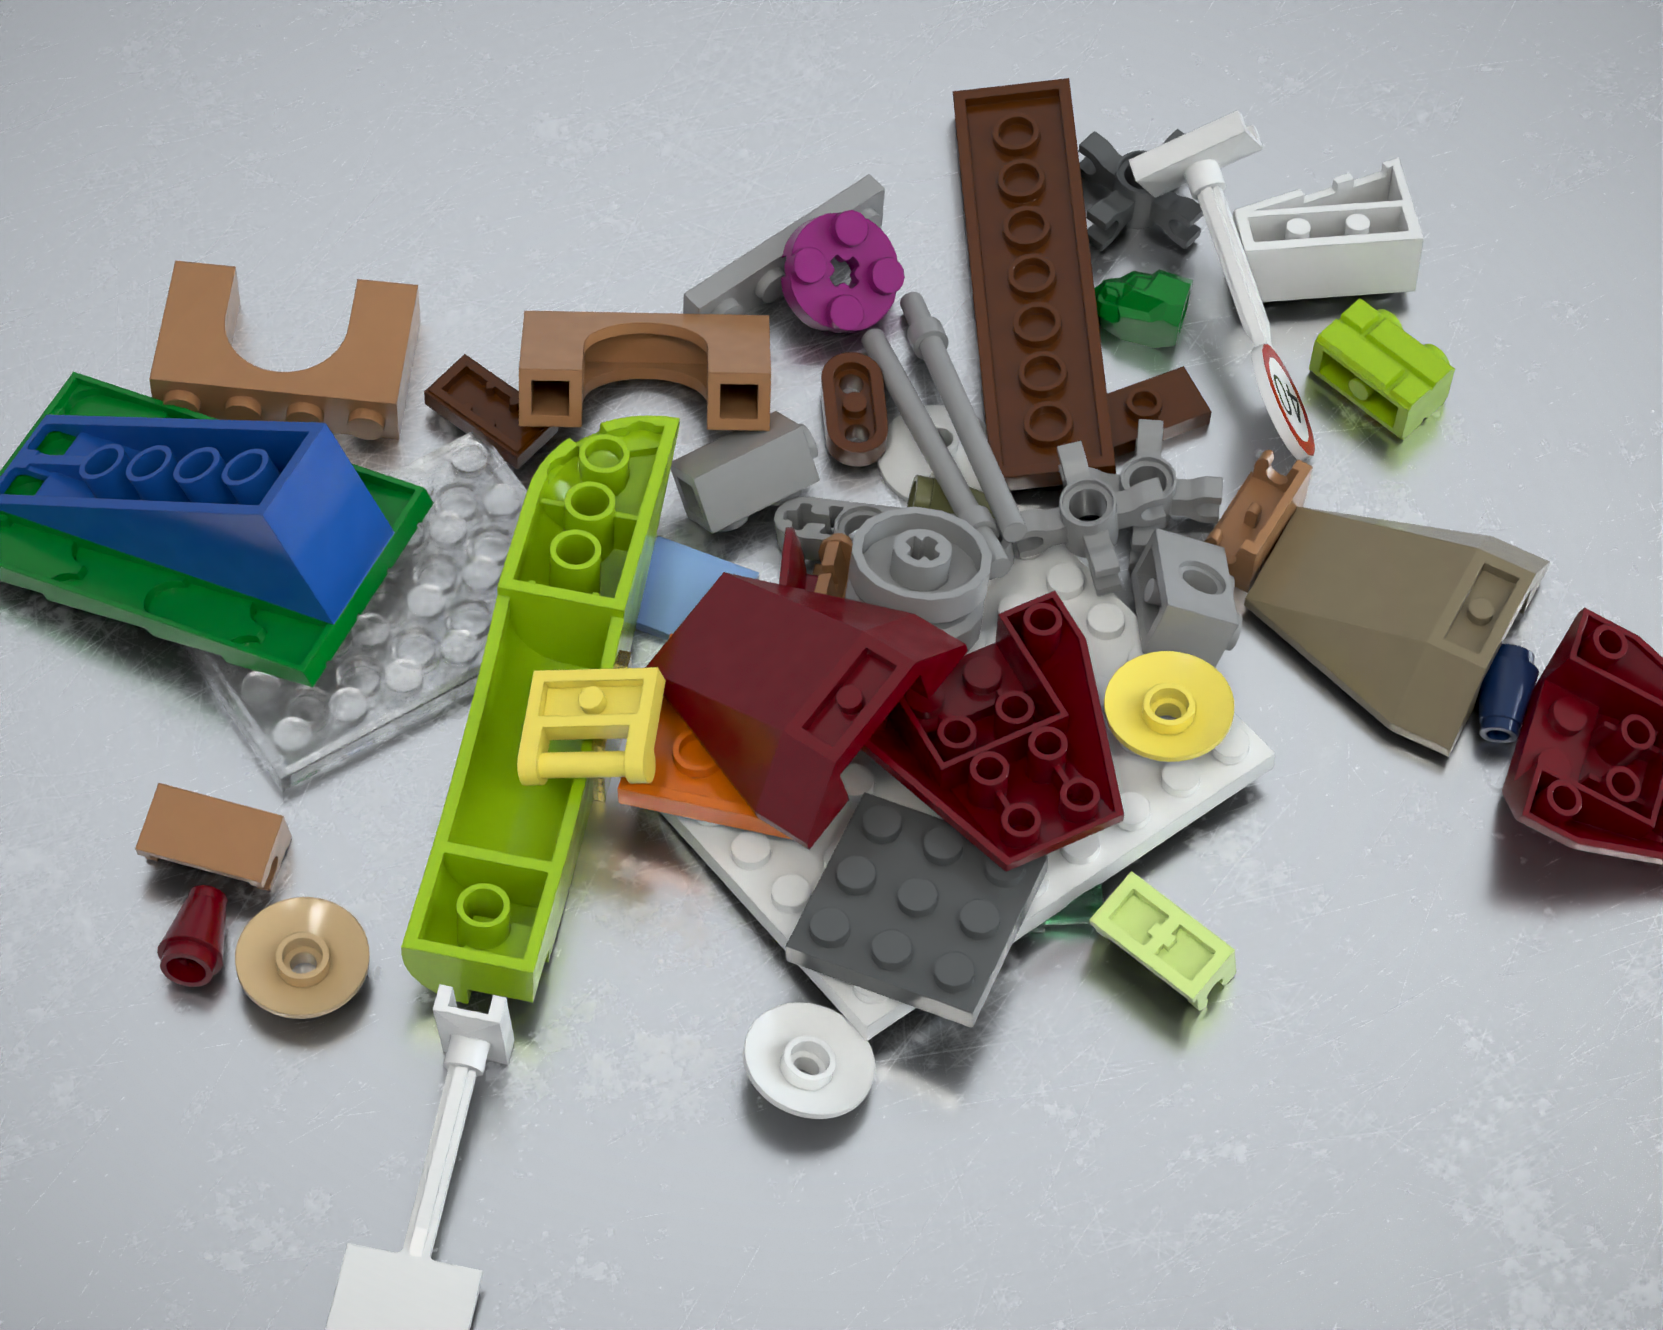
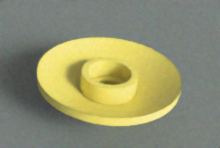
M1158 651L1138 656L1125 663L1115 672L1105 691L1104 714L1113 735L1129 750L1152 760L1179 762L1200 757L1213 750L1222 742L1233 722L1234 698L1226 679L1208 662L1187 653ZM1161 716H1172V717H1174V718H1176V719L1167 720V719H1163V718H1160V717H1161Z

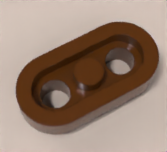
M856 352L838 354L828 360L821 374L820 391L826 446L833 458L840 463L854 467L867 466L879 460L887 448L888 418L882 371L872 358ZM851 388L859 392L845 393L843 390ZM853 438H858L863 440L864 442H852L849 440Z

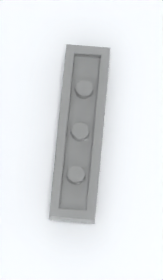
M870 174L866 175L685 292L683 314L745 315L762 303L774 302L783 295L781 278L785 277L784 265L786 257L782 258L785 244L792 233L810 219L826 213H839L847 210L860 212L865 218L871 220L880 228L883 219L885 188Z

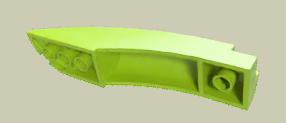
M644 415L602 422L599 432L584 437L577 442L568 438L558 445L539 465L532 477L497 586L496 603L466 727L435 839L401 946L403 963L409 973L421 985L436 994L439 984L453 987L456 1001L468 1004L472 991L534 1002L544 963H549L599 778L548 779L545 785L524 786L521 784L517 771V760L533 672L540 670L626 668L659 526L680 418ZM609 739L550 740L548 752L606 751Z

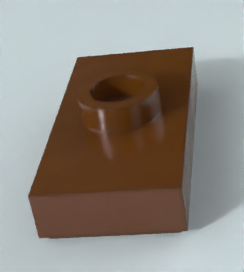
M466 354L424 391L425 405L517 470L558 432V427L519 426V391Z
M1184 366L1107 393L1114 456L1117 458L1135 451L1139 419L1163 421L1162 441L1210 423L1212 411Z

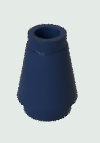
M1502 644L1478 693L1479 722L1481 724L1479 734L1482 738L1496 743H1511L1518 739V732L1539 676V669L1534 665L1535 655L1530 650L1517 645Z

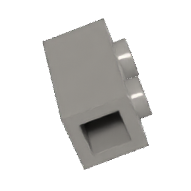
M777 411L770 413V431L735 430L672 461L671 472L687 517L712 534L735 530L748 521L749 515L770 505H782L788 500L797 498L801 495L802 489L820 481L813 461L818 456V448L811 432L804 424H798Z

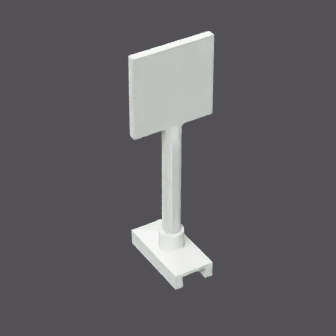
M439 984L433 1013L443 1052H446L443 1066L448 1072L403 1249L400 1252H391L347 1243L325 1330H470L483 1278V1270L434 1261L431 1259L476 1077L483 1075L486 1061L509 1065L515 1040L506 997L493 995L489 1013L485 1014L457 1008L453 987Z

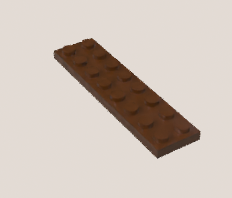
M1065 78L952 91L988 443L1010 491L1063 485L1058 465H1061L1057 454V446L1077 441L1082 442L1088 467L1105 473L1116 474L1070 80Z

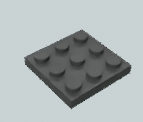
M864 792L785 946L786 961L973 1028L1045 877L1048 856L1044 855L1005 872L945 820Z

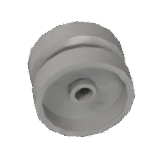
M922 507L888 509L868 518L854 534L845 599L916 614L965 643L968 649L967 654L979 640L992 553L981 533L967 521L947 512Z

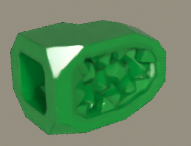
M1160 269L1153 274L1132 271L1120 278L1103 280L1094 288L1099 325L1124 341L1151 348L1176 346L1188 309L1193 280Z

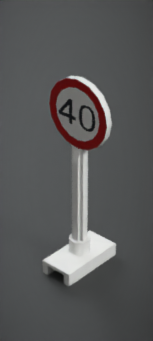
M1237 110L1131 158L1129 163L1135 181L1155 198L1188 184L1192 198L1199 201L1241 324L1255 346L1252 349L1251 359L1262 399L1284 444L1297 460L1303 461L1314 456L1315 444L1312 429L1289 372L1272 346L1269 320L1223 192L1226 189V184L1220 169L1264 149L1256 127L1254 125L1246 127L1242 114Z

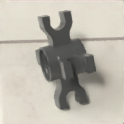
M1177 129L1164 143L1184 135V133ZM1095 131L1079 144L1078 152L1086 156L1080 162L1081 177L1091 183L1100 184L1112 192L1107 198L1099 200L1087 211L1086 218L1094 223L1087 229L1091 245L1102 252L1112 243L1124 226L1131 229H1146L1158 224L1170 239L1184 249L1200 236L1201 228L1195 225L1203 216L1199 203L1191 198L1179 196L1173 191L1155 198L1135 181L1129 159L1147 151H1132L1121 156L1107 139Z

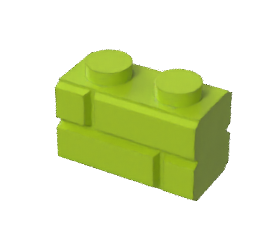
M1361 298L1345 310L1339 320L1335 319L1318 334L1314 342L1309 364L1310 371L1402 440L1420 426L1424 418L1427 419L1444 404L1448 397L1455 368L1450 365L1447 356L1441 349L1432 344H1421L1403 330L1400 321L1394 314L1385 309L1376 310Z

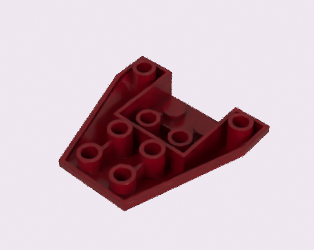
M723 572L645 668H659L666 680L663 696L755 815L810 850L850 800L840 777L841 773L909 688L930 699L968 649L965 643L913 613Z
M1055 590L999 613L995 643L964 655L930 699L909 688L861 748L863 752L1005 872L1124 820L1123 805L1087 640Z
M1585 607L1578 612L1537 681L1525 713L1502 789V794L1517 821L1572 849L1663 865V657L1640 636Z

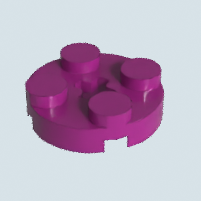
M854 210L826 213L803 223L789 237L782 258L786 257L784 265L785 277L781 278L782 292L793 313L810 328L822 332L828 330L841 334L854 333L876 324L891 308L896 292L902 287L905 278L904 269L900 262L897 261L896 252L887 235L875 223ZM833 258L840 263L845 261L851 270L849 286L846 283L834 285L829 277L835 271L830 263Z

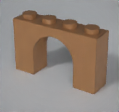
M175 261L149 378L152 398L164 401L163 404L176 405L219 420L326 423L331 432L336 434L353 435L364 440L378 438L399 440L421 322L418 285L357 279L349 326L340 347L329 358L313 367L292 372H277L254 366L239 356L232 348L240 308L236 267Z
M524 311L519 361V426L582 427L583 401L585 396L593 389L621 380L656 379L683 384L702 394L707 402V430L770 431L771 354L769 315Z

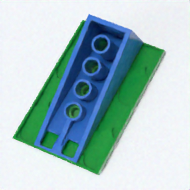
M73 372L0 470V581L43 593L46 599L52 602L145 628L148 633L155 637L221 655L227 663L314 687L326 669L327 661H331L358 620V614H362L387 576L388 568L391 569L418 529L417 524L422 523L433 506L434 502L426 489L352 464L326 423L219 420L176 405L163 404L164 401Z

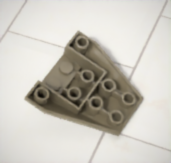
M1297 506L1247 594L1244 606L1389 730L1449 757L1474 709L1481 683L1516 616L1518 613H1525L1548 569L1550 561L1493 536Z

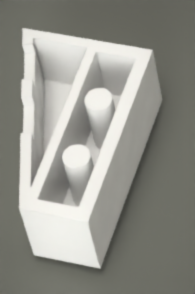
M1399 157L1382 162L1380 172L1354 180V177L1347 173L1333 178L1332 187L1308 195H1305L1301 189H1297L1233 211V221L1262 302L1410 292L1416 289L1424 238Z

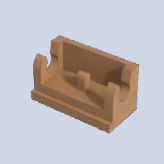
M1272 450L1262 452L1254 465L1253 472H1250L1224 514L1204 541L1225 548L1229 574L1234 577L1235 587L1247 593L1253 586L1297 506H1304L1313 466L1298 459L1287 476L1281 475L1271 465L1274 460Z
M158 783L135 850L138 855L144 856L146 859L157 862L160 859L246 881L258 889L270 892L280 870L286 849L289 848L292 835L282 815Z

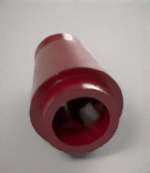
M208 885L193 887L158 946L157 953L161 960L160 969L169 980L188 987L203 986L209 983L212 976L222 969L228 899L219 889Z

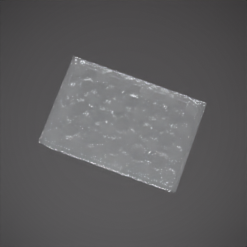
M473 431L387 474L388 476L424 487L434 504L422 523L417 524L418 529L391 569L388 568L387 576L362 614H358V620L331 661H327V667L314 687L227 663L221 655L181 644L282 792L475 690L496 603L497 586L527 490L495 447Z

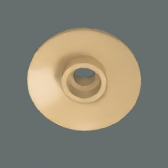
M314 897L285 899L261 910L243 929L235 951L237 977L248 997L270 1013L293 1019L319 1017L335 1011L346 1004L361 988L367 976L370 962L368 940L365 931L357 919L336 903ZM300 963H310L316 967L307 973L292 971Z

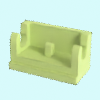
M1132 871L1089 919L1090 925L1096 929V932L1105 939L1113 941L1187 998L1188 1002L1199 1011L1207 1006V996L1217 982L1226 986L1236 974L1235 949Z

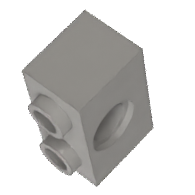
M1155 528L1130 575L1142 652L1145 654L1158 651L1187 653L1203 659L1216 668L1224 651H1231L1235 647L1242 627V617L1236 612L1233 596L1235 580L1229 574L1225 548Z

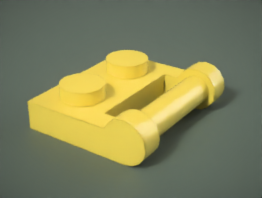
M659 668L534 671L517 760V771L521 784L524 786L545 785L548 779L603 777H626L630 784L651 783L656 769L654 747L666 682ZM627 739L625 751L548 752L550 740Z

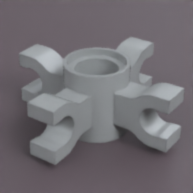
M1139 419L1135 457L1123 466L1121 474H1109L1089 467L1091 478H1097L1111 486L1114 493L1126 490L1141 481L1159 477L1165 496L1163 508L1166 514V523L1148 527L1131 526L1125 528L1131 532L1129 570L1135 568L1154 529L1163 530L1169 523L1171 515L1185 516L1204 523H1218L1219 507L1222 503L1223 477L1203 476L1194 479H1177L1172 465L1161 458L1163 421Z
M1081 441L1057 446V454L1061 465H1058L1059 473L1064 486L1059 499V507L1047 510L1030 509L1020 511L1027 527V533L1021 540L1015 542L1019 557L1022 559L1034 556L1052 546L1065 544L1066 548L1074 555L1087 558L1097 596L1122 590L1118 575L1120 564L1114 549L1118 541L1119 529L1131 526L1148 527L1166 523V514L1163 508L1165 496L1159 477L1141 481L1126 490L1114 493L1111 486L1097 478H1091ZM1085 515L1100 517L1097 520L1088 522L1078 520V518Z

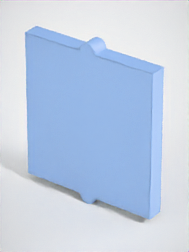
M658 536L653 548L635 629L668 640L670 634L676 631L723 572L758 580L759 572Z

